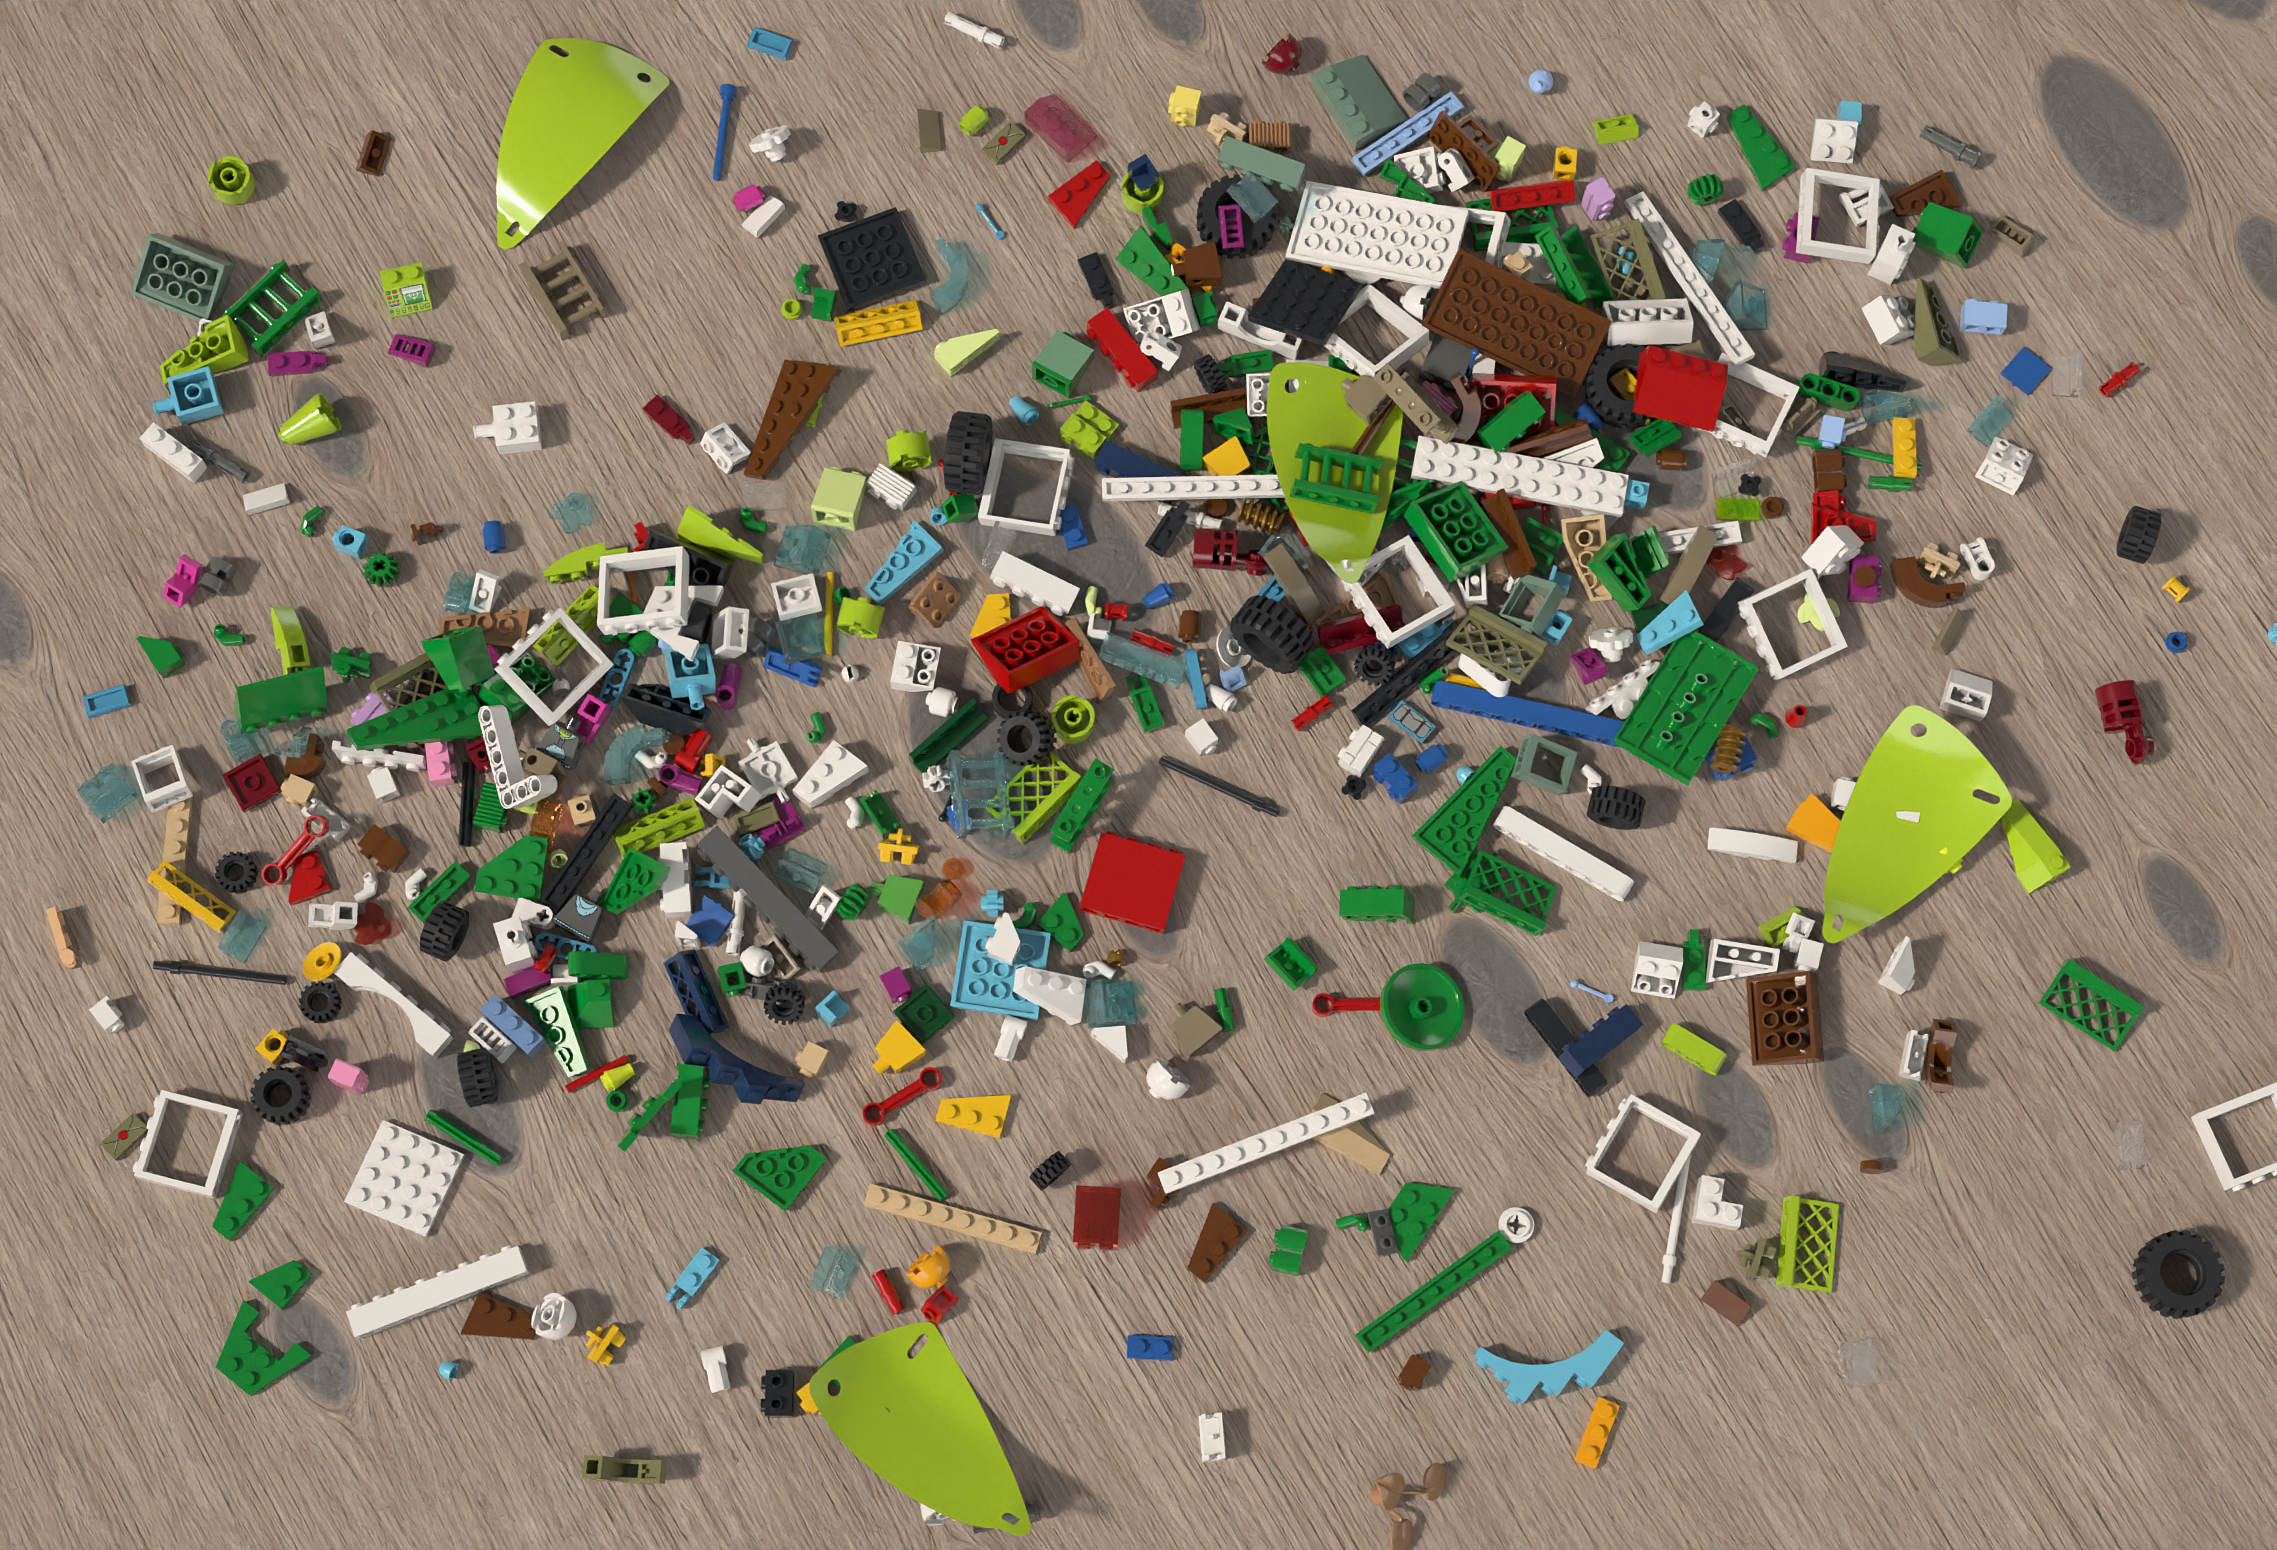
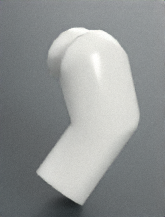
M1586 764L1580 772L1588 778L1587 791L1591 794L1594 787L1602 786V778L1593 768Z

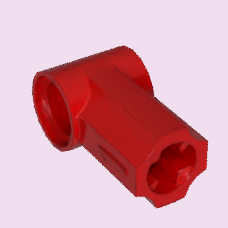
M702 729L695 730L686 746L682 747L677 753L674 764L694 774L699 768L702 756L713 737Z

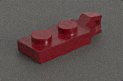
M656 395L642 408L643 412L672 439L678 440L681 437L688 445L695 440L694 435L688 430L690 425L660 396Z

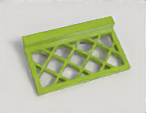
M1050 752L1051 756L1049 757L1052 759V767H1040V763L1037 764V767H1034L1035 765L1025 766L985 806V809L1013 833L1022 844L1072 796L1082 780V777L1076 771H1072L1052 752ZM1052 771V781H1040V772ZM1055 771H1065L1069 774L1064 780L1055 781ZM1028 772H1037V782H1025V775ZM1037 786V796H1025V787ZM1040 786H1052V792L1047 796H1040ZM1013 787H1022L1021 797H1009V791ZM1021 801V811L1009 812V802ZM1025 801H1037V807L1033 811H1025ZM998 802H1006V812H996L993 807ZM1009 816H1021V823L1014 828L1009 823Z
M1794 1195L1783 1198L1776 1286L1832 1293L1839 1204L1804 1199ZM1801 1204L1808 1205L1813 1212L1807 1218H1804L1800 1213ZM1824 1207L1832 1209L1831 1219L1827 1222L1819 1213ZM1814 1215L1822 1223V1226L1816 1231L1807 1222ZM1803 1224L1811 1233L1804 1241L1798 1235V1228ZM1824 1228L1830 1234V1239L1825 1244L1817 1235ZM1813 1237L1820 1245V1248L1814 1253L1805 1244ZM1800 1247H1803L1809 1255L1802 1263L1796 1256V1252ZM1822 1250L1828 1256V1262L1823 1266L1815 1257ZM1811 1259L1819 1268L1812 1275L1804 1267ZM1799 1269L1807 1277L1803 1283L1794 1282L1795 1272ZM1820 1272L1826 1278V1287L1818 1286L1813 1279Z

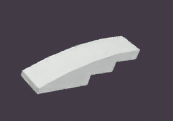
M1709 828V850L1743 858L1750 856L1767 861L1774 859L1791 864L1796 862L1798 841L1759 833Z

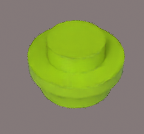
M795 299L786 300L781 306L782 315L789 320L797 319L802 314L801 303Z

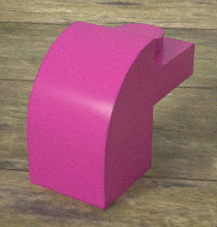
M183 554L179 558L176 574L165 582L163 597L180 608L186 604L200 587L198 582L202 576L200 573L202 564Z
M591 694L586 696L577 712L582 720L577 731L586 736L585 741L590 744L600 727L605 725L611 711L610 705Z

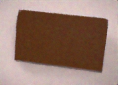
M374 130L367 133L355 170L379 176L391 138Z
M1717 1280L1712 1282L1700 1299L1736 1326L1740 1324L1752 1308L1750 1304Z

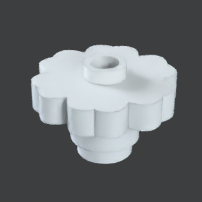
M785 125L767 129L753 138L749 146L752 152L764 151L767 158H770L772 162L777 161L786 155L783 141L791 133Z
M1617 627L1599 629L1592 632V635L1589 636V645L1591 648L1601 650V655L1606 662L1621 660L1623 648L1630 646V643L1633 642L1631 630Z

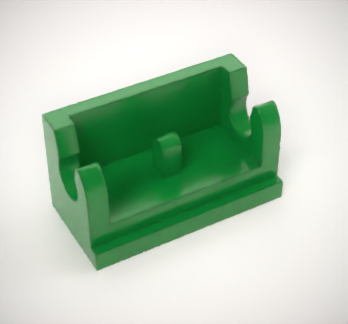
M874 790L873 794L869 797H861L860 803L883 840L889 837V833H896L902 827L881 794Z

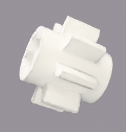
M940 765L928 767L927 773H922L924 788L929 787L932 792L943 791L945 785H949L948 770H942Z

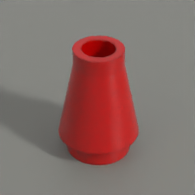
M1803 705L1790 708L1785 714L1786 723L1793 728L1802 727L1806 722V708Z

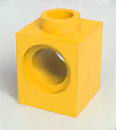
M1568 146L1556 148L1552 179L1574 180L1577 149H1572ZM1561 160H1567L1570 164H1562Z
M272 1029L255 1049L277 1066L284 1058L280 1056V1053L289 1035L283 1030H280L278 1033ZM275 1041H281V1046L278 1050H271V1046Z

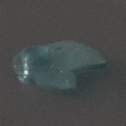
M571 493L565 500L558 501L553 505L549 518L561 520L564 532L570 534L577 530L580 523L589 526L592 521V512L586 506V500L582 494ZM574 501L579 502V505L577 507L572 506V503Z

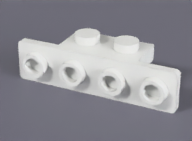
M1652 659L1642 662L1639 666L1640 668L1626 674L1621 682L1609 687L1601 697L1593 699L1589 703L1590 705L1585 708L1586 712L1598 715L1611 705L1618 719L1623 721L1628 717L1647 686L1648 681L1646 678L1656 671L1660 662Z

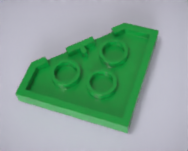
M526 834L487 864L483 865L477 870L475 892L516 899L524 898L539 902L542 897L549 837Z
M629 847L599 906L615 914L621 913L660 889L667 879L671 868Z
M810 1145L746 1153L732 1172L786 1213L826 1162L827 1158Z

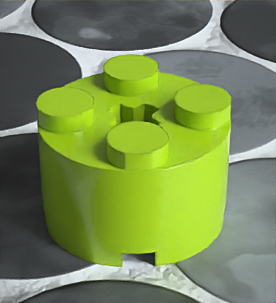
M225 156L218 162L215 161L208 170L209 184L215 196L221 202L229 205L245 204L251 197L255 188V181L248 166L242 159L235 156Z
M1126 172L1122 180L1123 204L1129 210L1138 214H1142V209L1151 207L1152 212L1156 210L1163 200L1164 184L1160 173L1159 182L1141 192Z
M900 430L896 432V436L886 440L890 468L892 467V470L895 472L914 471L913 467L920 466V469H923L932 463L927 431L909 433L908 430Z
M844 597L837 620V629L852 636L856 633L861 634V638L875 639L880 631L885 607L870 604L871 600L863 597H858L857 601Z
M1075 695L1061 698L1052 710V729H1056L1055 735L1065 744H1077L1085 741L1093 733L1095 724V713L1092 705L1086 699L1084 700ZM1070 717H1073V719H1074V720L1077 719V721H1076V722L1069 721V718H1070Z

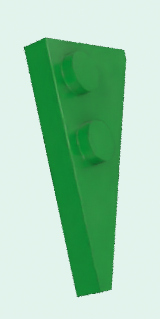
M1429 479L1391 492L1381 532L1406 511L1412 501L1419 499L1432 488Z

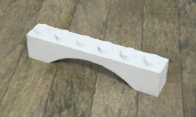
M350 952L333 973L353 990L376 992L399 1004L411 1021L416 1042L437 1059L454 1039L449 1034L452 1030L442 1022L440 1025L434 1022L435 1016L427 1009L421 1011L416 1007L418 1002L410 995L404 997L400 993L402 989L393 981L390 984L383 979L385 975L375 967L372 970L368 967L369 961L361 954L355 956Z

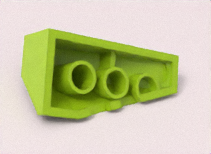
M229 315L209 323L204 327L205 331L198 337L194 336L191 338L189 345L183 350L176 351L160 365L164 385H169L167 381L169 377L209 366L212 373H216L249 361L246 343Z
M687 506L677 530L679 540L724 556L763 564L765 560L760 551L740 538L737 540L733 539L734 536L729 530L724 527L717 528L712 523L713 519L692 506Z
M2018 799L2013 801L2011 807L2001 817L2005 835L2008 838L2009 851L2015 864L2016 876L2029 894L2064 874L2071 867L2059 848Z

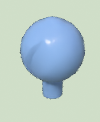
M1544 69L1534 71L1528 79L1529 87L1536 94L1550 91L1553 87L1551 73Z

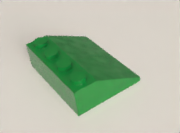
M1462 481L1412 501L1404 514V517L1450 583L1469 575L1509 548Z
M323 666L236 687L233 710L241 734L245 732L253 734L261 728H276L281 723L288 721L296 723L304 717L311 716L315 718L323 715L327 710Z

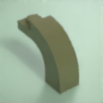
M584 1455L582 1478L617 1483L665 1484L667 1461Z

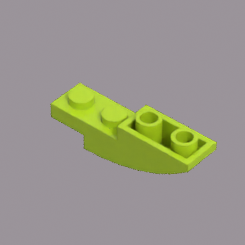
M605 542L593 544L560 558L543 572L544 578L547 583L550 582L551 584H559L563 580L568 579L573 581L583 580L584 577L589 576L588 568L600 569V556L629 553L627 547L607 550Z
M271 607L276 650L281 652L284 675L307 670V667L310 666L307 644L293 607Z

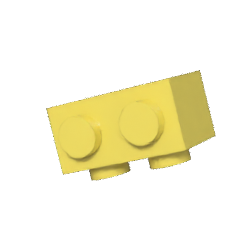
M1177 86L1175 93L1171 92L1168 113L1171 114V122L1179 126L1188 125L1195 127L1200 110L1201 91Z

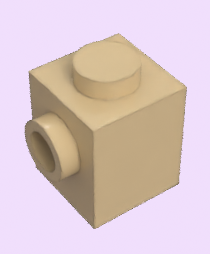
M1519 250L1515 254H1508L1503 259L1501 269L1526 279L1530 276L1533 266Z
M291 774L289 779L286 778L284 780L281 794L286 798L285 802L295 807L299 804L309 808L312 804L311 799L315 798L319 789L314 783Z
M577 794L571 800H568L576 829L580 830L591 826L596 819V814L589 794Z
M808 1041L804 1050L800 1049L795 1058L797 1068L800 1069L799 1073L808 1078H811L812 1075L818 1078L830 1055L829 1051Z

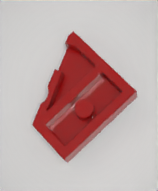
M317 849L302 854L295 860L288 899L290 905L331 892Z

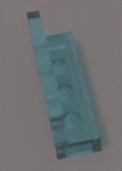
M1109 632L1106 633L1099 649V659L1179 690L1181 678L1187 667L1185 662Z

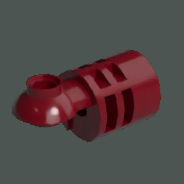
M1195 527L1192 568L1235 571L1236 567H1245L1248 574L1262 576L1266 574V569L1270 566L1263 558L1267 554L1266 551L1250 550L1248 553H1237L1238 531ZM1214 544H1218L1217 555H1213Z
M2123 680L2095 689V694L2101 712L2104 732L2107 734L2125 732L2126 753L2133 764H2141L2149 755L2154 753V742L2150 736L2145 737L2142 726L2146 722L2143 717L2136 682L2134 680Z

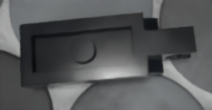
M1736 199L1718 209L1719 216L1741 245H1749L1755 254L1762 250L1764 244L1760 239L1761 234Z
M1095 252L1079 258L1077 262L1092 297L1096 301L1101 300L1104 309L1112 308L1113 302L1110 296L1113 295V288L1098 253Z
M1181 500L1177 508L1172 506L1170 510H1167L1145 546L1160 557H1164L1186 523L1188 516L1185 515V512L1190 504Z

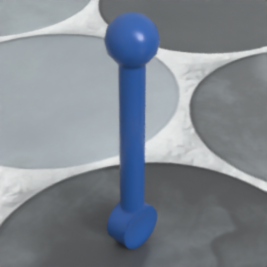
M1476 348L1471 351L1472 357L1466 373L1468 381L1475 359L1479 355V350Z

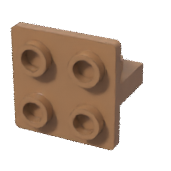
M935 571L912 599L907 609L911 613L925 618L933 628H937L961 595L939 571Z

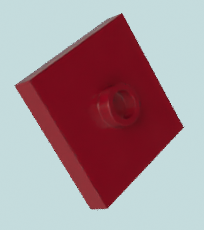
M261 753L222 775L243 813L282 792Z

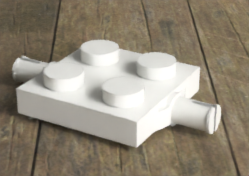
M752 737L751 741L748 739L746 742L752 752L748 757L739 761V765L751 786L762 795L759 800L776 793L782 804L786 803L784 798L788 802L790 798L784 789L787 785L798 780V777L779 744L775 741L768 746L759 747L755 737Z

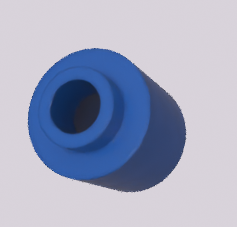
M500 521L485 522L482 529L484 549L491 554L501 553L506 548L504 527Z
M1439 743L1418 754L1415 763L1421 772L1425 771L1429 774L1446 763L1449 755Z

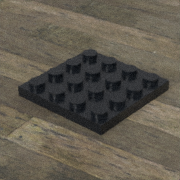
M896 207L818 235V240L847 311L926 283L925 276Z
M1285 259L1249 313L1248 321L1325 346L1360 292L1361 283Z

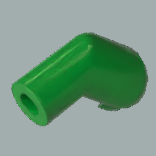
M315 506L303 516L300 531L306 537H312L315 534V528L312 527L313 521L324 514L319 506Z

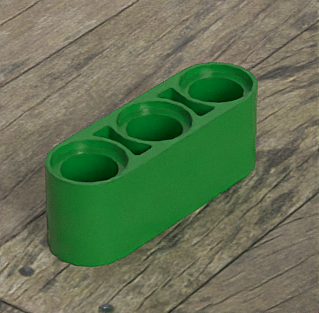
M1812 373L1803 375L1798 384L1800 387L1798 394L1801 397H1814L1818 403L1848 412L1853 410L1860 399L1859 391L1856 388ZM1803 383L1811 384L1812 388H1806ZM1824 390H1830L1833 395H1827ZM1844 396L1851 397L1853 402L1846 401Z
M1182 409L1180 470L1202 471L1203 410Z
M584 951L569 952L568 975L582 978L625 980L629 978V956Z

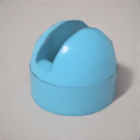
M941 506L934 507L930 513V521L935 525H943L947 521Z
M1461 766L1456 773L1457 779L1463 784L1475 771L1468 766Z
M444 1361L439 1367V1372L442 1377L451 1381L458 1372L459 1364L453 1361Z

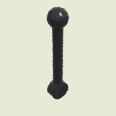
M960 781L953 782L951 795L942 814L938 816L940 822H945L947 819V807L951 805L957 790L961 788Z

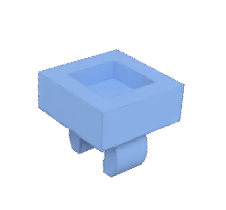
M1239 665L1233 668L1230 667L1225 672L1220 670V678L1224 690L1233 692L1247 685Z

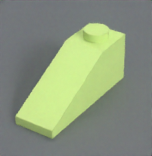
M998 329L950 338L947 342L942 341L935 348V359L951 377L1000 340V332Z

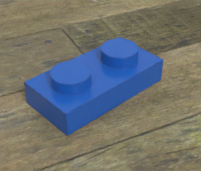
M1076 504L1066 506L1060 512V517H1062L1060 529L1067 550L1070 551L1087 546L1088 541Z
M1128 1335L1127 1359L1172 1361L1173 1338Z

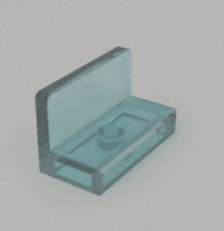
M1251 171L1238 183L1231 185L1226 190L1254 222L1263 219L1278 203V200Z
M1999 395L1994 398L1967 430L1984 446H1988L1994 437L2013 418L2001 406L2004 399Z
M1289 525L1272 534L1258 553L1263 557L1278 544L1282 543L1292 557L1296 551L1284 541L1292 527Z
M301 728L292 736V742H283L274 749V754L300 758L306 753L309 733L312 734L313 728Z
M788 848L779 861L774 877L815 894L828 865L792 848Z
M240 909L217 948L236 960L245 963L267 926Z
M825 1246L809 1287L822 1291L834 1298L841 1299L857 1257L841 1249Z

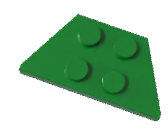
M1405 1183L1389 1207L1388 1212L1396 1245L1405 1262L1409 1260L1454 1192L1453 1189Z

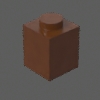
M1412 1354L1397 1378L1400 1381L1399 1385L1410 1392L1412 1389L1417 1391L1431 1365Z

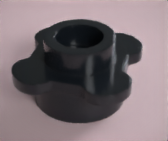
M839 201L837 203L838 210L835 213V219L842 222H854L857 205L855 203L847 204L844 201Z
M1743 474L1740 477L1742 482L1738 491L1741 494L1757 496L1759 494L1758 486L1761 483V478Z
M1349 775L1341 792L1344 795L1352 796L1354 800H1359L1362 796V790L1366 788V782L1353 775Z

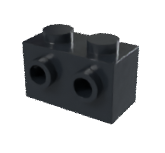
M766 1370L765 1376H761V1389H765V1399H761V1412H765L764 1416L766 1418H793L794 1371Z

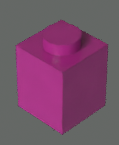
M899 966L879 976L892 1003L896 1001L901 1003L910 998L909 995L912 994V990Z

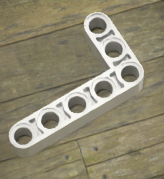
M503 705L482 706L478 716L501 805L506 809L527 807L553 794L557 789V780L553 775H535L525 779L506 707Z

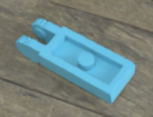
M701 1247L676 1280L675 1285L669 1291L665 1300L668 1302L673 1300L681 1288L686 1292L676 1308L681 1310L689 1299L695 1296L720 1260Z

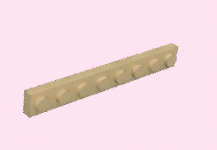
M871 1183L864 1202V1206L1034 1255H1036L1042 1232Z

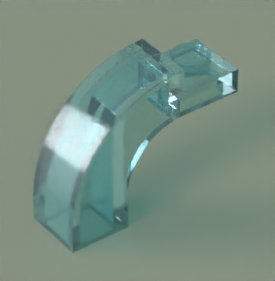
M942 237L936 241V247L948 265L950 274L943 284L930 291V297L940 314L944 315L955 308L966 293L968 287V265L962 249L956 252L951 242L947 243Z
M643 724L629 728L621 733L610 745L605 756L604 780L609 786L631 783L630 764L636 753L647 747L671 744L670 735L662 728H653L648 732Z

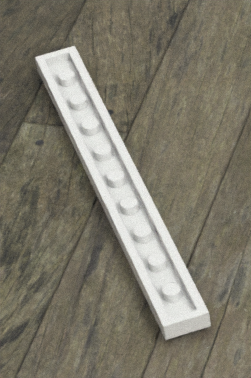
M1644 191L1626 199V207L1634 219L1639 218L1645 235L1733 364L1738 366L1754 358L1755 353Z
M1277 475L1102 478V501L1284 497Z
M1363 1093L1160 1171L1158 1176L1165 1194H1169L1374 1115V1111L1367 1093Z

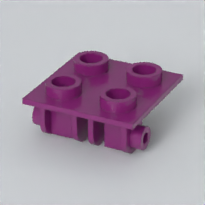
M778 796L766 803L774 802L781 820L780 823L757 831L767 850L774 848L806 829L790 801L787 802L784 798L786 803L782 804Z

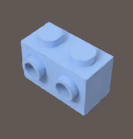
M1972 298L1965 300L1961 306L1960 331L2002 335L2006 329L2007 304H2002L2000 301L1982 302L1979 299Z

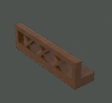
M1247 387L1170 401V413L1174 429L1181 428L1182 409L1203 410V424L1212 423L1215 415L1243 407L1248 416Z
M1583 418L1514 439L1509 442L1510 446L1505 451L1536 457L1593 440V435L1588 419Z
M1504 488L1500 489L1495 496L1481 500L1480 504L1488 519L1509 547L1508 550L1502 553V556L1514 580L1533 573L1537 563Z

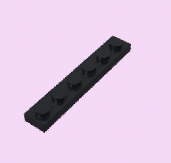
M1446 631L1393 675L1388 682L1386 681L1385 684L1381 685L1351 710L1360 727L1362 725L1369 726L1458 652L1446 645V641L1452 635L1451 632Z
M613 793L539 900L541 904L549 907L556 914L561 911L624 821L633 805Z

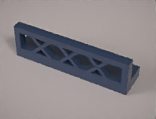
M696 950L680 951L663 964L685 1014L696 1015L700 1022H704L710 1035L729 1029ZM676 961L680 967L679 974L675 972L672 965ZM683 981L687 983V993H685L682 988ZM692 1001L695 1002L697 1006L696 1013H694L691 1009Z

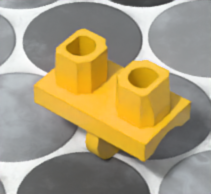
M903 828L898 829V834L889 833V840H897V842L882 840L879 842L878 849H880L881 861L893 862L894 851L902 852V864L913 865L916 854L919 852L920 845L902 843V841H911V836L903 835Z
M611 1323L604 1332V1329L599 1326L594 1333L589 1330L586 1332V1335L591 1337L586 1346L589 1348L593 1347L587 1358L595 1363L598 1361L607 1366L614 1357V1355L605 1350L611 1342L620 1348L626 1340V1337L618 1331L619 1328Z

